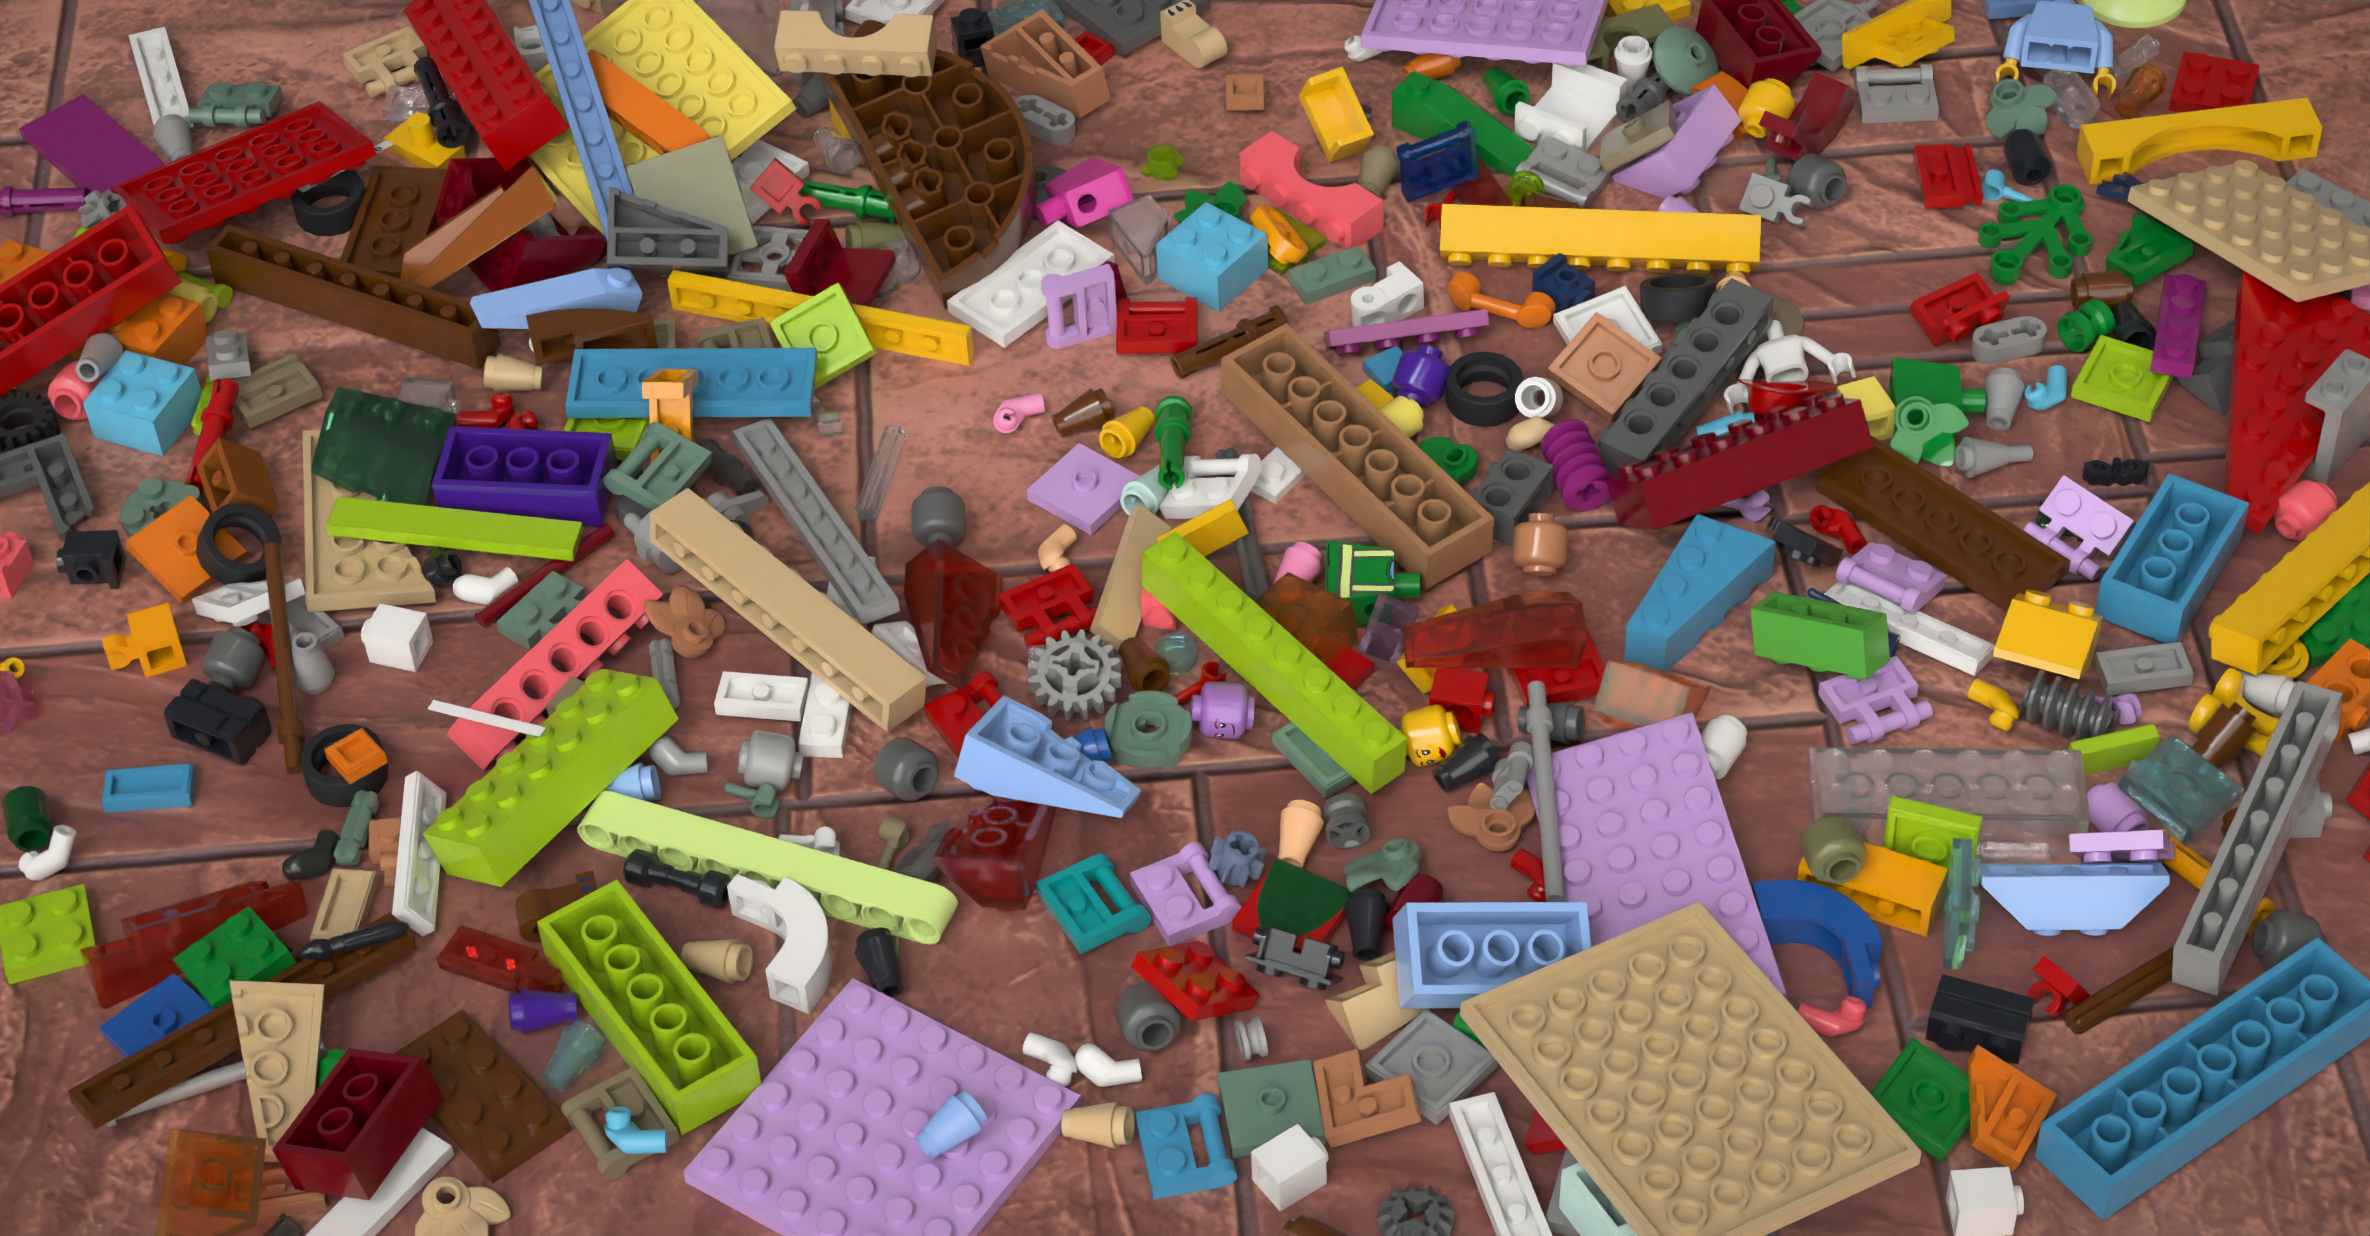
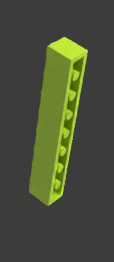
M1176 531L1142 552V586L1369 793L1373 794L1404 773L1407 738Z

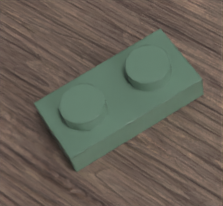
M1358 245L1288 270V282L1305 305L1376 280V268Z

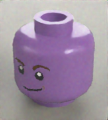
M1208 681L1202 687L1201 695H1192L1190 709L1192 721H1198L1199 731L1204 737L1239 739L1244 734L1245 729H1252L1255 698L1254 695H1248L1246 687L1241 683Z

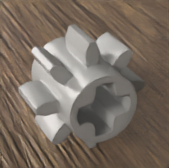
M110 189L102 194L98 190H94L84 198L86 204L79 208L82 224L85 228L94 227L126 207L124 199L120 195L111 192Z

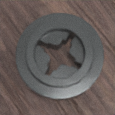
M1411 1182L1404 1190L1397 1191L1391 1189L1389 1197L1385 1201H1380L1377 1214V1226L1381 1236H1450L1455 1221L1454 1210L1449 1205L1447 1195H1438L1434 1192L1431 1185L1426 1189L1415 1188ZM1407 1209L1412 1210L1416 1214L1424 1211V1223L1419 1222L1415 1218L1407 1221Z

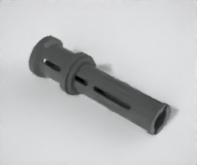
M1657 71L1649 79L1639 80L1634 85L1633 92L1622 97L1617 102L1616 112L1623 123H1626L1664 103L1665 94L1671 88L1662 80Z

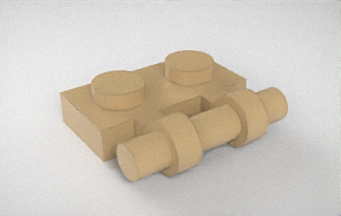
M409 26L342 53L345 66L360 84L375 80L365 84L366 91L371 98L383 93L388 96L397 92V87L411 81L418 83L419 79L413 69L414 64L420 58L428 56L422 40ZM405 66V68H403V69H400V70H398V71H396V72L390 73V72H392V71H394V70H396V69H399V68Z

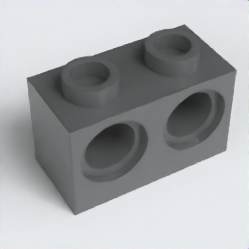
M1510 448L1499 462L1494 461L1491 464L1484 482L1479 488H1473L1469 495L1494 517V540L1513 547L1515 526L1529 521V514L1539 513L1552 496L1553 465Z

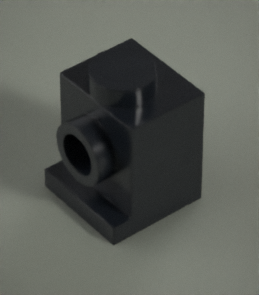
M975 8L964 9L960 12L959 16L950 18L954 55L973 63L974 68L986 66L981 50L966 53L965 50L980 48L982 44L994 38L993 27L987 11L980 12Z
M117 530L67 531L64 546L58 549L56 555L58 572L67 573L70 584L109 583L110 589H119L126 557Z

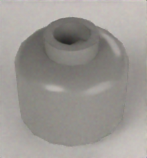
M760 730L755 731L749 740L742 739L737 762V774H743L744 783L749 787L759 788L762 784H769L775 791H783L788 786L790 778L799 779L803 753L795 752L794 739L789 735Z

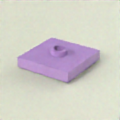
M1078 443L1026 490L1027 500L1092 535L1122 508L1120 498L1123 487L1138 478L1139 475Z

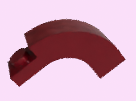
M1815 71L1801 101L1788 120L1765 110L1759 122V125L1769 132L1764 148L1794 161L1810 153L1820 155L1841 130L1859 93L1849 85Z

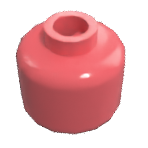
M73 362L66 365L49 384L48 398L50 404H52L54 410L60 416L72 421H83L88 419L83 402L103 379L104 375L93 382L83 381L76 373L78 362Z
M2310 480L2299 481L2279 497L2280 505L2274 514L2275 526L2285 538L2301 543L2309 532L2315 531L2328 519L2333 511L2338 510L2337 497L2324 483Z

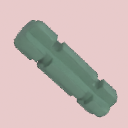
M359 790L354 795L351 804L353 807L348 812L340 834L341 840L337 842L333 853L339 866L355 867L359 863L362 855L361 849L364 848L369 835V821L374 820L372 817L376 815L380 804L377 794L373 791Z

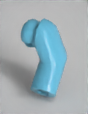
M2060 365L2052 366L2047 371L2046 386L2043 383L2036 382L2037 388L2034 390L2030 384L2024 393L2028 406L2033 410L2044 411L2063 402L2067 396V369Z
M613 1107L606 1112L607 1123L604 1125L606 1136L622 1152L627 1154L668 1152L667 1129L640 1130L631 1121V1111L626 1107Z

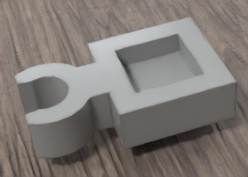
M1752 173L1738 209L1749 215H1761V219L1778 224L1781 214H1784L1786 219L1793 225L1805 227L1807 222L1796 217L1795 210L1799 205L1813 208L1814 202L1804 195H1794L1789 198L1792 187Z

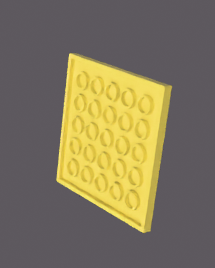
M628 0L582 36L587 53L591 49L598 52L703 128L711 138L716 135H723L731 161L796 110L792 100L693 0ZM548 63L535 75L568 124ZM609 118L630 182L626 166L660 156V154ZM568 128L527 157H530L540 167L551 184L588 224L596 227L605 237L571 130Z

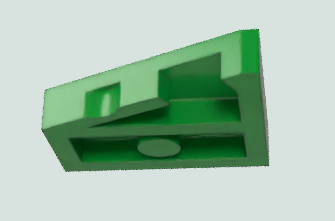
M2137 212L2132 217V227L2130 230L2122 232L2118 239V245L2112 248L2106 257V271L2122 270L2125 277L2131 278L2132 285L2135 288L2193 255V241Z

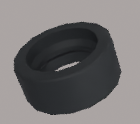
M346 169L331 177L328 181L320 183L305 192L296 189V193L291 196L297 224L305 232L316 236H335L350 231L365 193L361 178L355 172ZM333 195L348 197L345 201L331 207L311 206L314 202L324 197Z
M1689 273L1667 274L1647 278L1640 283L1641 311L1646 319L1654 321H1692L1694 317H1700L1707 309L1708 302L1716 291V280L1710 276Z
M1488 351L1473 352L1458 358L1450 366L1451 371L1446 379L1447 408L1455 418L1474 426H1497L1511 420L1519 412L1515 402V393L1518 386L1524 380L1521 369L1512 359L1502 354ZM1489 381L1498 383L1507 390L1496 396L1480 397L1471 395L1462 390V388L1473 382Z
M233 503L219 507L209 515L197 538L196 555L201 567L212 579L224 585L261 581L266 577L264 548L263 554L257 562L250 564L235 563L225 558L217 549L214 542L215 535L222 528L238 527L251 532L260 541L262 548L269 542H277L281 545V535L276 523L266 512L252 505Z
M355 724L335 725L317 733L309 739L303 748L300 766L310 795L321 804L332 807H352L351 804L356 792L364 790L366 792L373 791L377 794L386 783L389 769L388 763L352 784H349L344 777H330L320 773L323 766L329 762L324 749L360 728H363L384 751L378 735L369 728Z

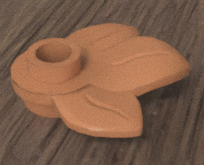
M676 586L669 597V602L646 600L644 603V609L650 622L660 632L672 636L671 643L673 648L684 657L697 658L701 654L708 652L713 644V639L720 637L724 632L725 621L721 612L715 609H705L699 594L687 586Z
M1480 782L1470 794L1468 806L1454 805L1447 807L1449 822L1460 833L1476 837L1478 843L1488 850L1505 851L1511 849L1520 839V829L1532 822L1535 816V807L1530 790H1522L1511 801L1506 810L1492 809L1490 807V800L1493 789Z

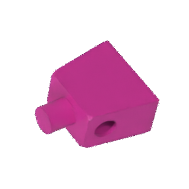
M1091 157L1047 182L1045 190L1049 199L1036 205L1035 213L1044 227L1058 220L1074 227H1082L1134 204L1135 201L1123 169Z

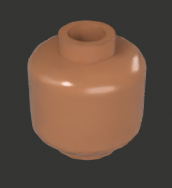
M1546 513L1529 514V521L1515 526L1513 562L1516 566L1523 568L1524 575L1555 576L1556 569L1566 565L1568 529L1566 526L1554 522V515Z

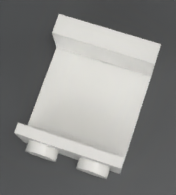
M1553 63L1552 87L1534 107L1520 101L1515 105V133L1537 144L1548 135L1588 153L1618 118L1616 104L1622 97L1626 96L1627 78L1588 64L1586 66L1568 67L1560 63Z

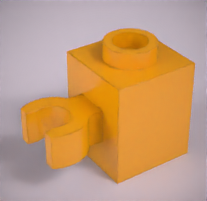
M169 603L126 614L132 634L128 636L113 634L102 639L103 647L112 670L124 668L137 658L140 660L145 678L187 666Z

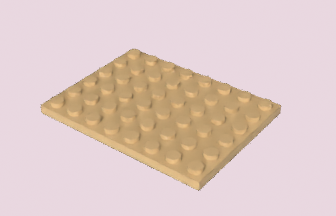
M1699 901L1461 1002L1460 1016L1638 1236H1765L1920 1164L1922 1151Z

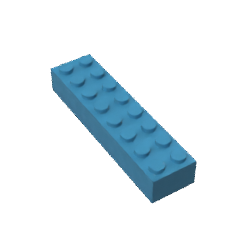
M2317 937L2043 1121L2040 1127L2035 1158L2104 1221L2370 1037V981Z

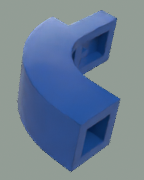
M1799 880L1753 882L1752 892L1770 946L1799 943L1824 951L1838 964L1848 995L1863 1000L1866 1007L1871 1008L1873 991L1876 988H1880L1879 962L1882 938L1868 914L1851 899L1819 884Z

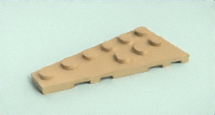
M344 428L304 430L303 485L305 599L307 612L378 607L380 603L391 606L435 603L434 589L431 583L426 581L421 571V565L416 556H412L406 543L328 535L326 524L337 497L384 501V499H381L378 495L372 477L367 475L361 464V458Z

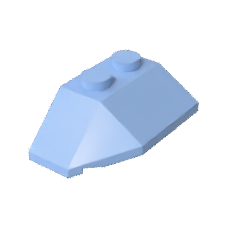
M2161 862L2074 864L1984 863L1976 864L1975 873L1981 885L2027 930H2033L2035 934L2044 936L2058 935L2061 933V930H2079L2086 935H2104L2108 932V929H2122L2170 884V875Z

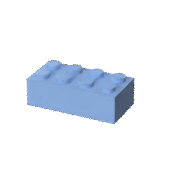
M1587 902L1406 903L1392 918L1400 1009L1460 1008L1463 1001L1591 947Z

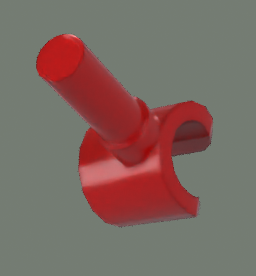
M1449 192L1442 203H1432L1425 208L1424 218L1426 227H1429L1433 220H1439V228L1441 230L1442 204H1453L1457 197L1454 192Z
M1213 661L1207 662L1202 667L1200 681L1174 695L1178 699V705L1191 699L1192 695H1201L1202 687L1208 681L1226 682L1227 673L1217 676L1219 664Z

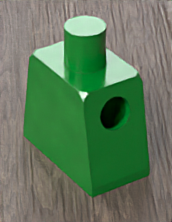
M1892 358L1889 398L1895 407L1904 398L1918 395L1925 397L1932 404L1941 402L1954 404L1963 413L1985 412V388H1961L1960 370L1957 366ZM1912 409L1907 415L1908 421L1911 423L1918 422L1922 416L1921 410ZM1894 424V432H1893V435H1894V433H1895L1896 430H1897V427H1896L1895 424ZM1960 431L1953 433L1952 436H1956Z

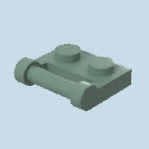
M652 422L644 430V438L617 469H611L602 480L604 486L615 495L623 494L651 511L686 488H690L712 462L711 451L658 422ZM665 447L637 480L632 478L656 448Z

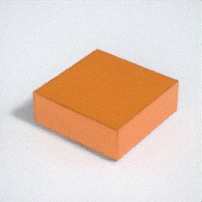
M363 728L324 749L327 760L349 784L388 763L385 752Z

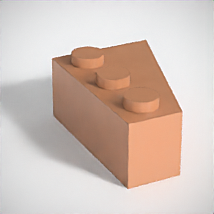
M1043 9L980 46L989 76L991 75L998 82L1022 93L1040 96L1069 110L1078 118L1085 116L1111 100L1103 68Z

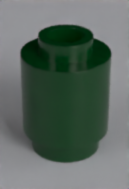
M21 786L8 792L2 800L8 839L21 851L31 852L44 848L48 844L53 832L45 792L33 786Z

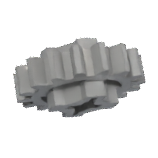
M1080 629L1076 638H1070L1068 632L1064 630L1061 633V641L1056 642L1051 637L1045 639L1046 651L1040 648L1034 649L1035 662L1028 663L1029 690L1035 693V701L1038 706L1048 703V714L1050 716H1054L1059 710L1064 711L1065 721H1070L1074 712H1079L1083 720H1088V710L1094 708L1098 713L1102 714L1104 712L1103 700L1115 702V689L1122 686L1120 658H1114V647L1112 644L1102 647L1099 634H1096L1091 640L1085 639L1084 630Z

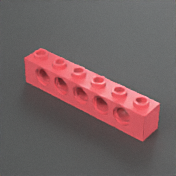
M626 559L469 709L493 715L499 714L505 718L534 725L542 724L547 719L543 715L547 710L546 704L571 676L577 679L581 678L585 682L590 674L600 670L603 664L599 659L607 651L612 656H615L630 641L631 637L627 632L634 625L641 630L650 622L644 609L645 601H658L663 593ZM607 607L617 610L622 619L613 617ZM580 634L589 636L594 646L586 644L581 639ZM552 660L562 663L566 672L558 671L553 666ZM523 687L534 690L538 695V700L528 697ZM460 717L446 733L483 771L494 760L498 761L501 756L513 751L518 746L514 741L522 734L521 732Z

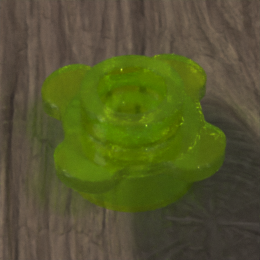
M1164 144L1153 146L1147 152V163L1141 166V173L1144 176H1153L1160 180H1173L1178 176L1177 169L1184 163V157L1177 153L1176 149L1172 146Z

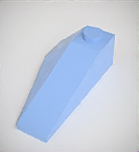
M617 267L611 269L593 268L474 296L471 298L470 305L482 328L528 329L526 315L547 311L586 308L637 312L643 293L631 270Z
M1004 695L965 735L954 777L968 783L972 788L984 791L992 796L1122 818L1140 796L1141 790L1107 763L1099 760L1092 761L1080 752L1082 744L1073 737L1064 740L1051 730L1053 722L1042 713Z

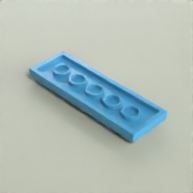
M816 348L575 349L565 404L567 418H648L649 399H642V382L656 369H698V386L693 390V417H811L818 361Z

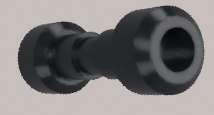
M641 849L632 851L625 860L623 875L629 884L645 888L653 883L664 887L672 886L679 888L682 892L697 896L700 904L715 909H720L729 900L727 886L731 879L728 874L709 870L705 874L690 870L686 872L678 870L672 865L658 862L654 853Z

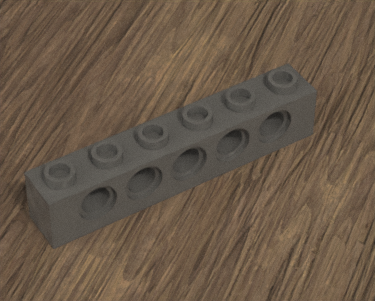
M1732 278L1721 291L1716 290L1708 302L1707 309L1700 317L1692 319L1687 328L1686 335L1679 344L1674 343L1669 348L1664 362L1657 371L1653 370L1648 374L1642 390L1635 399L1630 398L1627 400L1613 426L1608 425L1603 430L1599 438L1598 447L1601 448V458L1607 470L1616 474L1619 472L1617 467L1623 463L1633 460H1642V463L1656 459L1654 455L1656 451L1676 446L1772 325V296Z

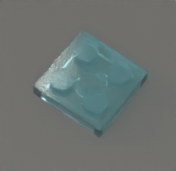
M2174 735L2170 736L2128 770L2118 784L2124 792L2188 841H2191L2235 804L2244 791L2240 785Z
M1953 838L1944 894L1943 968L1962 970L1965 951L1973 952L1975 924H1969V922L1978 923L1980 895H1976L1975 888H1971V886L1978 887L1980 859L1972 858V839Z

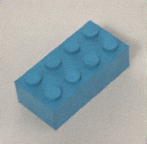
M2169 473L2101 579L2095 613L2103 615V620L2162 643L2179 642L2242 540L2249 503Z

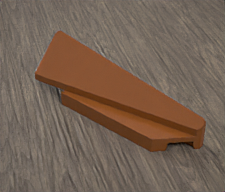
M534 165L531 166L507 190H505L502 184L406 249L400 279L429 289L554 209L557 204L556 195Z

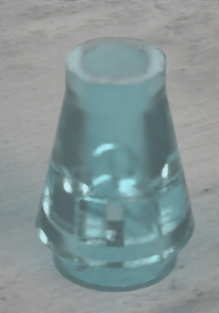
M575 1020L570 1027H564L547 1069L541 1076L543 1081L553 1089L565 1092L568 1086L603 1054L601 1047L605 1043V1039L601 1033L589 1024L579 1020Z

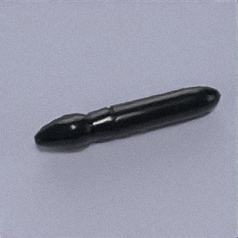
M391 921L344 933L343 935L329 938V940L323 938L315 939L301 948L298 957L301 959H327L331 954L344 953L345 951L348 952L398 938L409 930L410 925L404 921Z

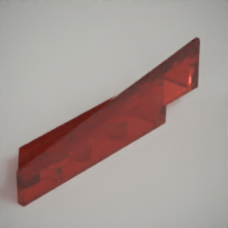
M293 880L292 882L269 888L267 881H251L121 919L126 938L80 949L99 1005L103 1009L110 1008L155 987L173 973L176 976L181 975L182 973L173 961V958L247 906L258 915L272 932L306 917L308 911L301 881Z

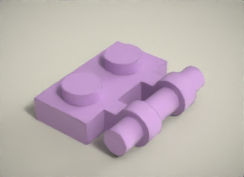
M2063 475L2039 509L2042 514L2052 521L2044 529L2030 521L2023 531L2070 560L2069 571L2074 575L2082 574L2091 581H2094L2099 576L2102 567L2091 560L2093 555L2099 550L2112 559L2136 526V523ZM2065 530L2070 531L2083 540L2076 550L2059 539Z
M1897 656L1891 657L1887 664L1867 679H1851L1847 674H1843L1819 683L1818 695L1838 723L1842 724L1856 719L1859 723L1846 730L1848 740L1853 745L1865 740L1868 743L1876 742L1883 739L1885 733L1899 728L1904 731L1919 726L1921 720L1930 718L1933 715L1932 707L1928 701L1925 700L1914 705L1910 701V699L1917 697L1918 684ZM1887 707H1891L1894 711L1878 717L1875 713Z
M2164 830L2069 834L2070 853L2081 857L2082 863H2116L2126 861L2147 863L2175 859L2174 841H2170V834Z

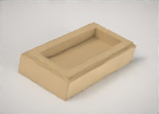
M332 869L310 935V941L321 938L329 940V938L356 931L365 926L379 883L376 871Z

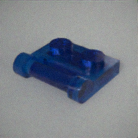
M1468 119L1457 123L1456 128L1412 145L1406 142L1396 146L1397 156L1400 161L1401 193L1408 203L1479 177L1476 135ZM1445 149L1444 151L1435 153L1422 159H1418L1431 153L1437 152L1439 150Z

